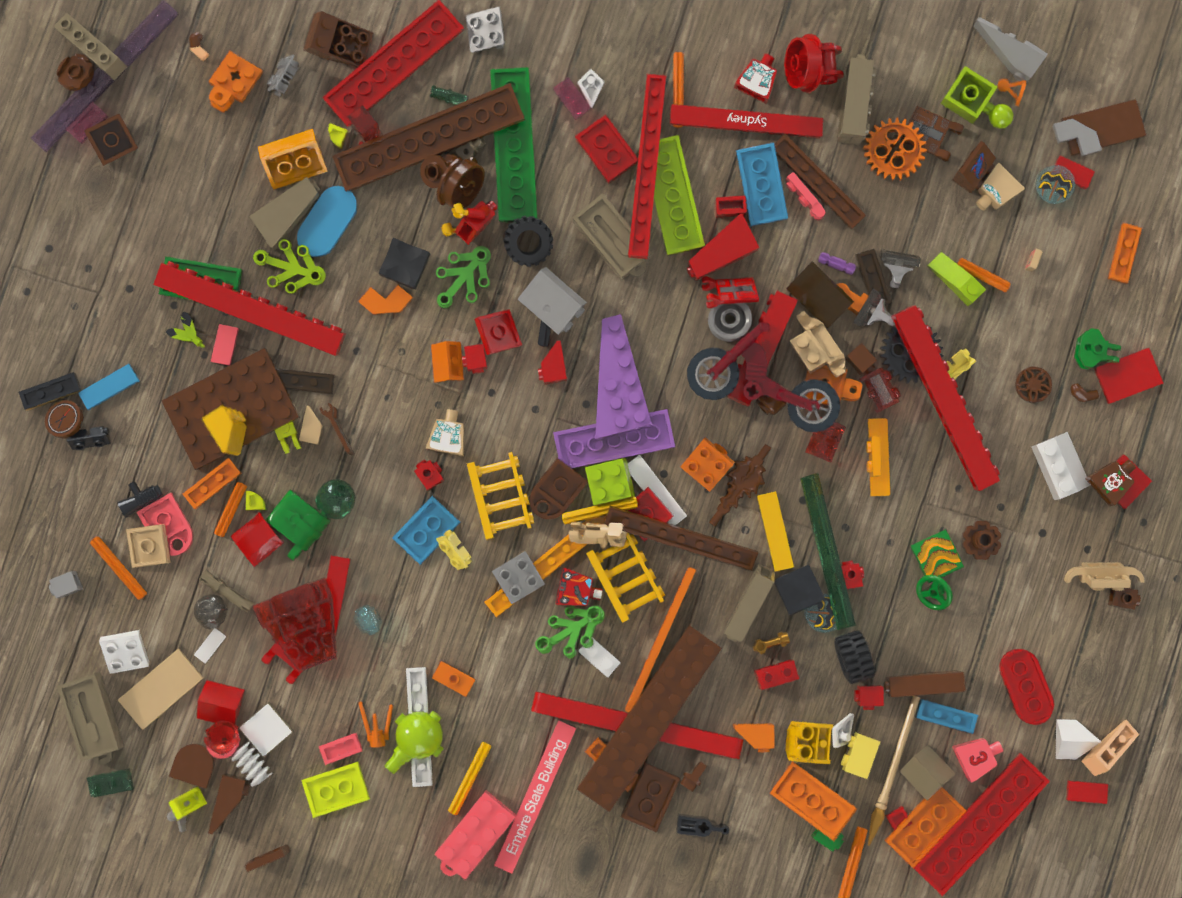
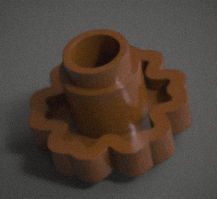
M975 521L973 526H967L962 533V537L965 540L962 543V547L965 549L966 554H973L976 560H987L990 555L998 553L1002 546L998 540L1002 535L998 528L990 526L988 521Z

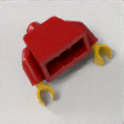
M491 200L486 204L480 201L474 208L464 210L461 203L455 204L454 208L451 209L454 217L457 219L463 218L456 228H452L451 223L443 224L441 227L443 235L451 236L456 233L469 245L490 224L495 216L497 205Z

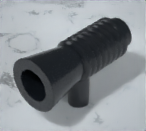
M134 481L128 484L134 496L117 501V504L124 517L128 518L139 508H143L160 499L163 493L158 485H152L140 491L137 483Z

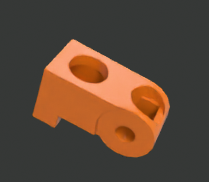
M837 284L854 301L847 309L858 316L870 296L863 293L860 297L850 291L846 284Z

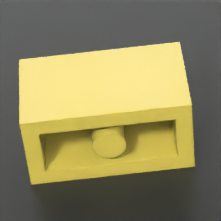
M855 732L854 736L851 735V740L848 741L847 746L850 747L848 754H844L842 758V769L867 779L880 741Z

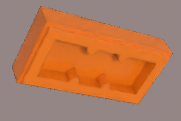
M443 661L440 662L432 679L467 697L476 680Z

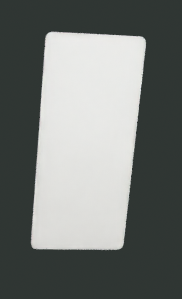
M214 628L194 655L206 663L226 636Z

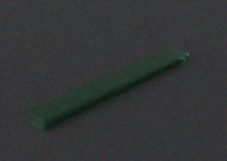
M811 474L800 478L837 630L856 626L819 474Z

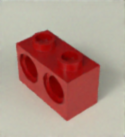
M792 659L754 670L760 690L799 679L795 662Z

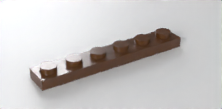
M786 134L774 144L776 154L851 230L866 216Z

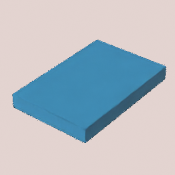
M431 496L392 539L421 565L439 546L436 538L445 536L444 533L448 530L453 531L461 522L435 497Z

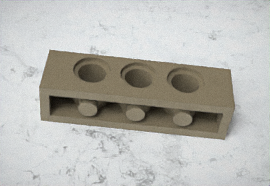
M68 13L55 24L54 28L114 81L127 68L118 56Z

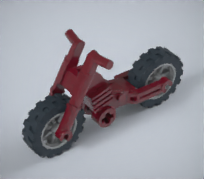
M759 323L730 351H725L721 348H707L698 352L691 359L687 368V380L695 394L704 399L718 400L732 393L739 381L737 358L742 355L746 360L745 379L748 380V383L745 385L743 392L747 399L756 400L762 395H767L778 401L788 402L790 419L798 428L807 432L824 431L832 426L839 416V396L828 383L822 380L811 379L801 382L793 391H790L767 377L768 364L765 351L755 341L763 331L770 329L769 323ZM713 359L712 368H709L704 362ZM701 365L707 370V373L699 374ZM726 368H727V371H728V377H727V376H724V375H721V373H722ZM708 376L709 379L704 385L699 377ZM718 377L726 379V382L721 387L717 380ZM711 380H714L717 388H708ZM756 385V390L759 393H755L753 396L749 395L750 391L747 388ZM814 391L813 399L805 396L806 393ZM820 392L825 397L818 401L816 393ZM826 399L829 404L828 409L820 406V403ZM799 409L809 410L806 417L801 414ZM819 409L827 412L821 419L817 411ZM812 411L815 412L817 420L808 419Z

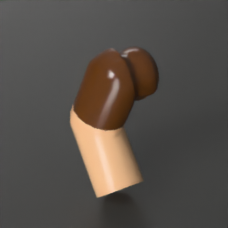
M200 32L192 33L189 37L190 50L202 61H205L209 54L201 48L200 42L203 39V35Z

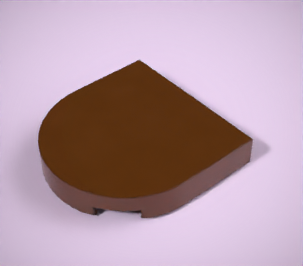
M189 744L184 746L175 756L169 777L207 789L215 765L213 756L204 745Z

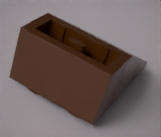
M320 11L313 15L303 50L321 58L358 68L366 60L373 32Z

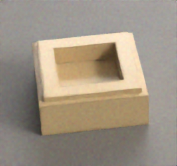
M1035 249L1031 252L1025 270L1032 272L1037 269L1043 253L1042 250Z

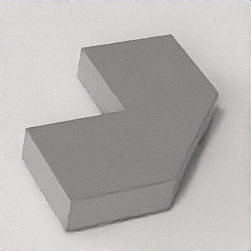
M1069 119L1052 125L1058 143L1077 139L1081 156L1102 150L1097 132L1078 121Z

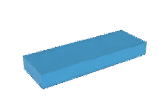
M127 364L80 391L78 394L87 410H90L140 380L131 365Z
M920 699L915 718L973 734L978 715Z

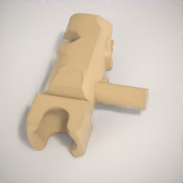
M571 522L573 531H569V539L571 542L578 544H600L602 551L609 548L608 543L611 546L623 547L627 533L622 531L624 526L622 523H609V526H607L606 524L586 523L584 525L580 522Z

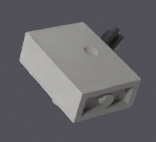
M547 267L538 272L518 298L522 304L541 319L538 345L542 347L549 346L551 329L558 335L563 331L568 332L573 326L572 320L575 317L579 318L585 311L583 307L587 303Z

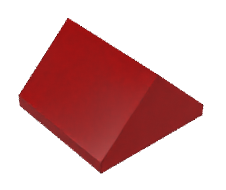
M206 680L197 703V719L221 725H230L235 728L245 689Z

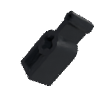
M678 814L677 834L706 837L712 831L729 834V827L725 824L721 826L712 825L710 820L703 816ZM702 822H705L706 826H708V828H704V831H701L698 825H702Z

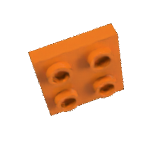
M705 437L680 467L710 492L735 462L727 456V451L721 445L713 444Z

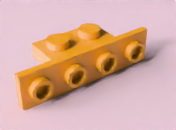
M886 418L868 419L866 452L869 453L867 472H870V496H889L888 420Z

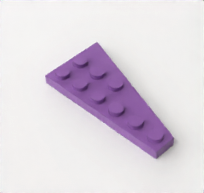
M621 314L602 319L595 440L652 425Z

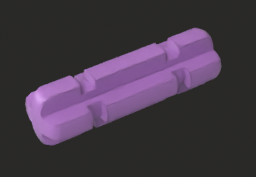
M824 252L820 254L818 259L819 263L828 264L829 267L839 271L844 270L849 275H852L856 268L855 264L846 263L845 260L835 256L830 257L829 254Z

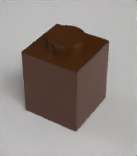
M862 343L845 357L859 375L863 372L868 374L875 368L873 363L877 361Z

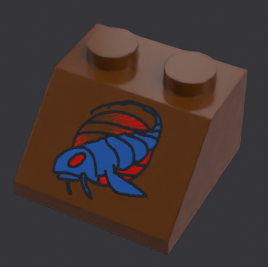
M980 141L952 179V181L969 193L974 189L978 191L984 183V180H982L985 174L989 175L995 167L993 162L996 157L983 141Z

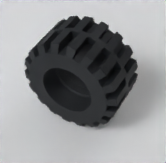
M521 216L522 218L514 219V222L510 223L508 229L505 230V237L503 238L504 247L511 259L519 265H526L527 267H531V265L537 266L541 261L544 262L547 256H550V251L553 249V236L548 226L539 218ZM527 230L535 231L540 239L537 248L531 252H524L517 245L519 235Z
M857 630L835 637L836 654L846 680L850 684L873 678L875 675L874 663L863 634Z

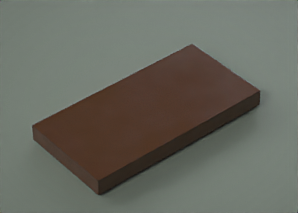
M1136 99L1061 119V122L1074 119L1096 131L1101 148L1146 136ZM1077 139L1067 141L1071 156L1081 154Z

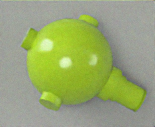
M421 711L412 712L406 716L401 713L395 720V723L398 725L396 729L397 746L394 749L393 756L384 766L391 773L395 774L403 764L409 763L412 758L424 759L431 755L437 758L444 749L440 746L443 739V731L439 723L441 716L435 711H432L430 714Z

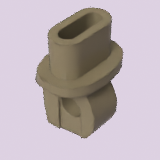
M478 138L473 142L470 141L468 144L458 147L455 152L463 160L474 157L475 153L481 152L480 148L486 145V142L483 138Z

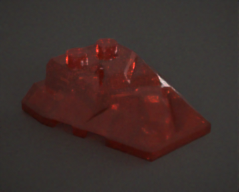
M326 578L305 583L252 606L260 626L271 634L272 640L282 647L285 651L284 654L300 672L337 658L333 595Z

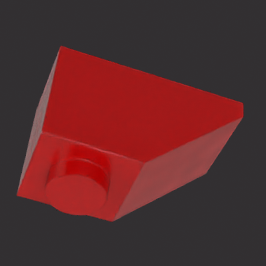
M556 341L541 362V368L538 369L539 380H543L544 385L567 381L561 341Z

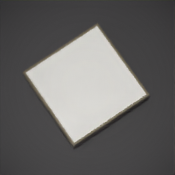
M270 702L266 703L238 727L263 758L294 732Z

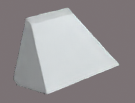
M1056 719V759H1078L1101 742L1077 720Z

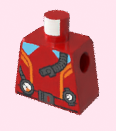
M563 568L556 604L587 606L589 598L601 600L603 589L591 587L592 578Z

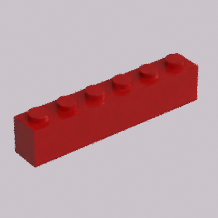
M776 291L774 295L770 294L766 303L769 305L767 312L763 311L758 320L760 323L770 324V329L763 331L755 341V343L763 347L767 364H769L798 301L780 291ZM744 359L743 364H738V384L727 398L748 407L752 400L747 399L743 392L745 385L748 383V380L745 379L746 360ZM756 385L747 388L750 391L749 395L753 396L756 393Z

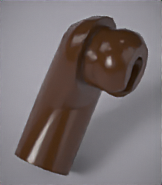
M1078 383L1070 387L1072 396L1080 402L1099 399L1097 390L1087 392Z

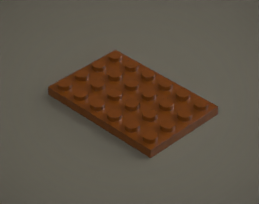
M266 348L162 400L195 470L228 455L222 452L202 418L221 406L235 409L244 415L246 419L244 423L247 428L242 447L300 418Z

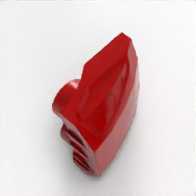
M261 512L230 536L254 567L284 544V541L275 534V531L272 530Z

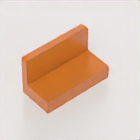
M444 341L432 344L434 382L464 380L461 342Z

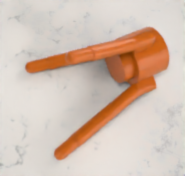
M359 702L370 747L386 746L385 740H389L393 705H389L385 731L383 733L382 729H378L377 715L375 713L373 714L374 730L370 731L363 703Z

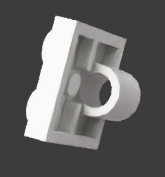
M139 630L100 637L99 643L110 674L149 667L148 656Z

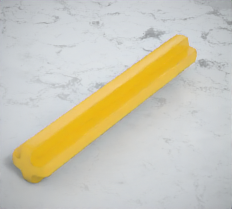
M630 497L562 514V520L564 524H570L571 522L607 515L610 506L630 510L637 508L638 502L636 497Z
M486 742L481 743L448 809V812L458 815L491 749L490 744Z

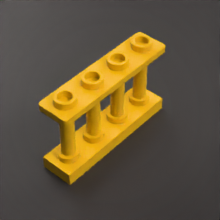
M512 452L508 453L510 459L482 467L480 465L476 466L475 462L467 464L486 540L493 539V534L497 533L496 531L522 524H527V528L531 529V524H534L532 512L528 513L526 505L530 504L527 493L523 494L521 486H525L522 474L518 475L517 467H520L518 457L513 456ZM512 467L515 478L486 486L480 484L479 477H482V474ZM517 486L518 498L491 505L485 503L484 496L487 493ZM522 505L524 516L495 524L494 522L490 523L489 515L492 512Z
M629 533L626 534V541L623 547L612 546L600 553H595L593 550L586 553L622 623L629 620L628 615L631 614V611L656 598L661 603L664 601L662 597L665 596L661 586L657 587L653 581L656 579V576L652 569H647L644 563L647 561L642 551L638 552L635 546L638 542L634 534L629 535ZM628 546L632 548L635 557L610 570H603L600 563L605 558ZM638 563L640 564L644 574L618 588L617 586L612 587L610 580H612L613 576ZM649 581L653 589L652 592L627 605L621 604L619 600L622 597L621 594Z

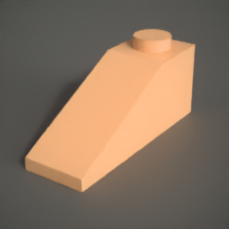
M1124 720L1101 740L1098 745L1091 749L1082 760L1083 764L1094 776L1109 771L1138 737L1139 733L1127 720Z

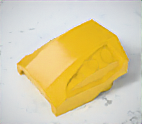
M791 721L787 729L785 747L788 760L830 764L831 730L834 725Z

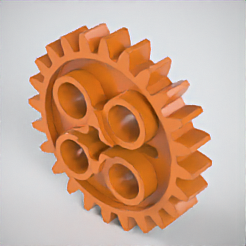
M897 117L895 123H892L891 119L888 118V124L881 121L880 128L874 125L875 132L869 131L868 133L871 138H865V142L869 145H865L863 149L869 152H866L864 157H870L866 164H873L871 171L877 169L876 176L883 173L884 179L890 175L892 181L895 176L902 180L903 174L909 178V171L915 174V166L921 167L919 160H925V157L921 154L926 153L927 149L921 147L926 145V141H920L924 134H917L919 127L914 130L912 129L913 122L906 125V119H904L902 123H899ZM890 132H894L897 134L898 138L895 140L888 139L887 134ZM905 135L904 140L899 145L898 151L894 152V154L892 155L891 159L887 164L884 163V161L888 158V156L891 153V147L894 148L897 145L901 136ZM907 142L912 143L914 146L910 151L905 150L903 147ZM879 148H884L887 154L885 156H879L876 153V150ZM899 158L903 164L900 167H896L892 161Z

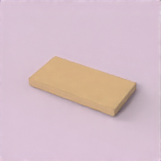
M177 649L120 697L118 701L140 728L144 730L201 682L204 677L184 653Z

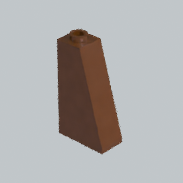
M951 670L889 676L884 681V691L888 693L889 697L966 692L964 672Z

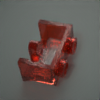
M881 367L859 378L860 382L864 381L869 390L867 394L870 399L873 398L878 408L875 410L876 413L900 402L901 394L896 386H892L890 382L892 377L887 369L884 370Z

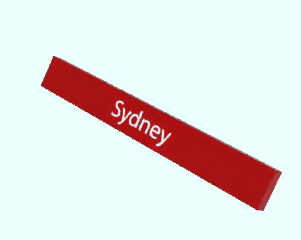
M671 104L669 125L778 135L786 134L812 138H822L823 118L675 104Z

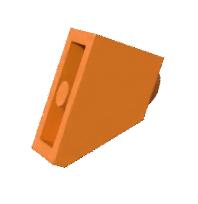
M733 724V728L754 749H758V752H770V749H775L774 724Z

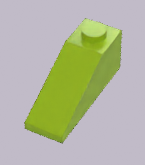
M942 252L927 265L967 306L971 305L986 290L971 274Z

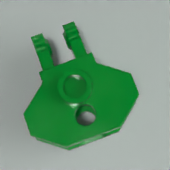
M1090 328L1077 338L1074 359L1080 369L1086 370L1093 368L1097 363L1103 361L1118 363L1120 358L1107 355V350L1121 351V346L1106 341L1099 329Z

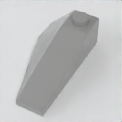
M980 17L973 25L1018 81L1026 80L1027 83L1048 55L1028 41H1025V43L1018 41L1016 35L1012 33H1002L1000 27Z

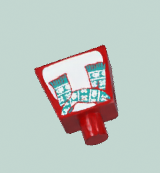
M764 54L761 62L752 59L736 80L734 88L766 104L777 70L771 67L775 58L769 54Z

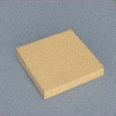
M165 524L126 529L132 568L171 562Z

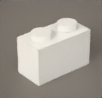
M592 637L594 641L593 646L590 648L582 646L578 652L608 678L621 662Z

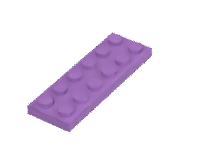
M668 410L650 412L651 426L595 440L596 424L553 432L558 458L573 469L675 448Z

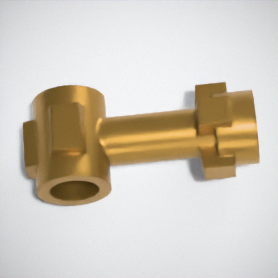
M787 632L777 633L778 637L766 641L761 639L755 640L754 646H752L753 651L764 654L767 648L779 644L781 647L787 646L786 644L790 643Z

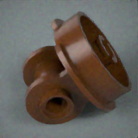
M453 154L443 156L431 155L424 159L420 169L423 182L430 188H438V203L441 205L447 204L452 208L458 203L462 204L463 209L469 206L479 194L485 179L484 168L478 164L474 157L462 160Z

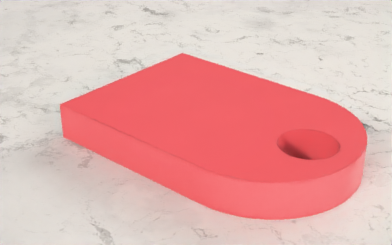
M172 493L137 511L144 527L165 524L170 556L181 555L192 545L193 530ZM176 539H180L183 542V547L180 550H175L173 547V542Z

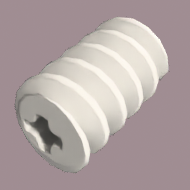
M249 741L234 753L231 760H239L236 767L243 766L244 768L241 773H249L246 780L253 779L250 784L252 787L260 784L273 773L267 774L269 766L262 768L265 761H257L260 756L259 754L252 755L255 748H247L250 744Z

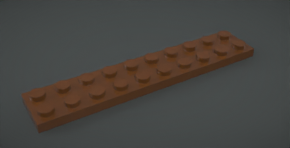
M511 83L335 154L332 157L344 188L348 192L419 164L428 156L441 155L468 144L470 141L473 142L478 138L522 122L525 118Z
M689 625L585 775L577 790L610 812L722 648Z

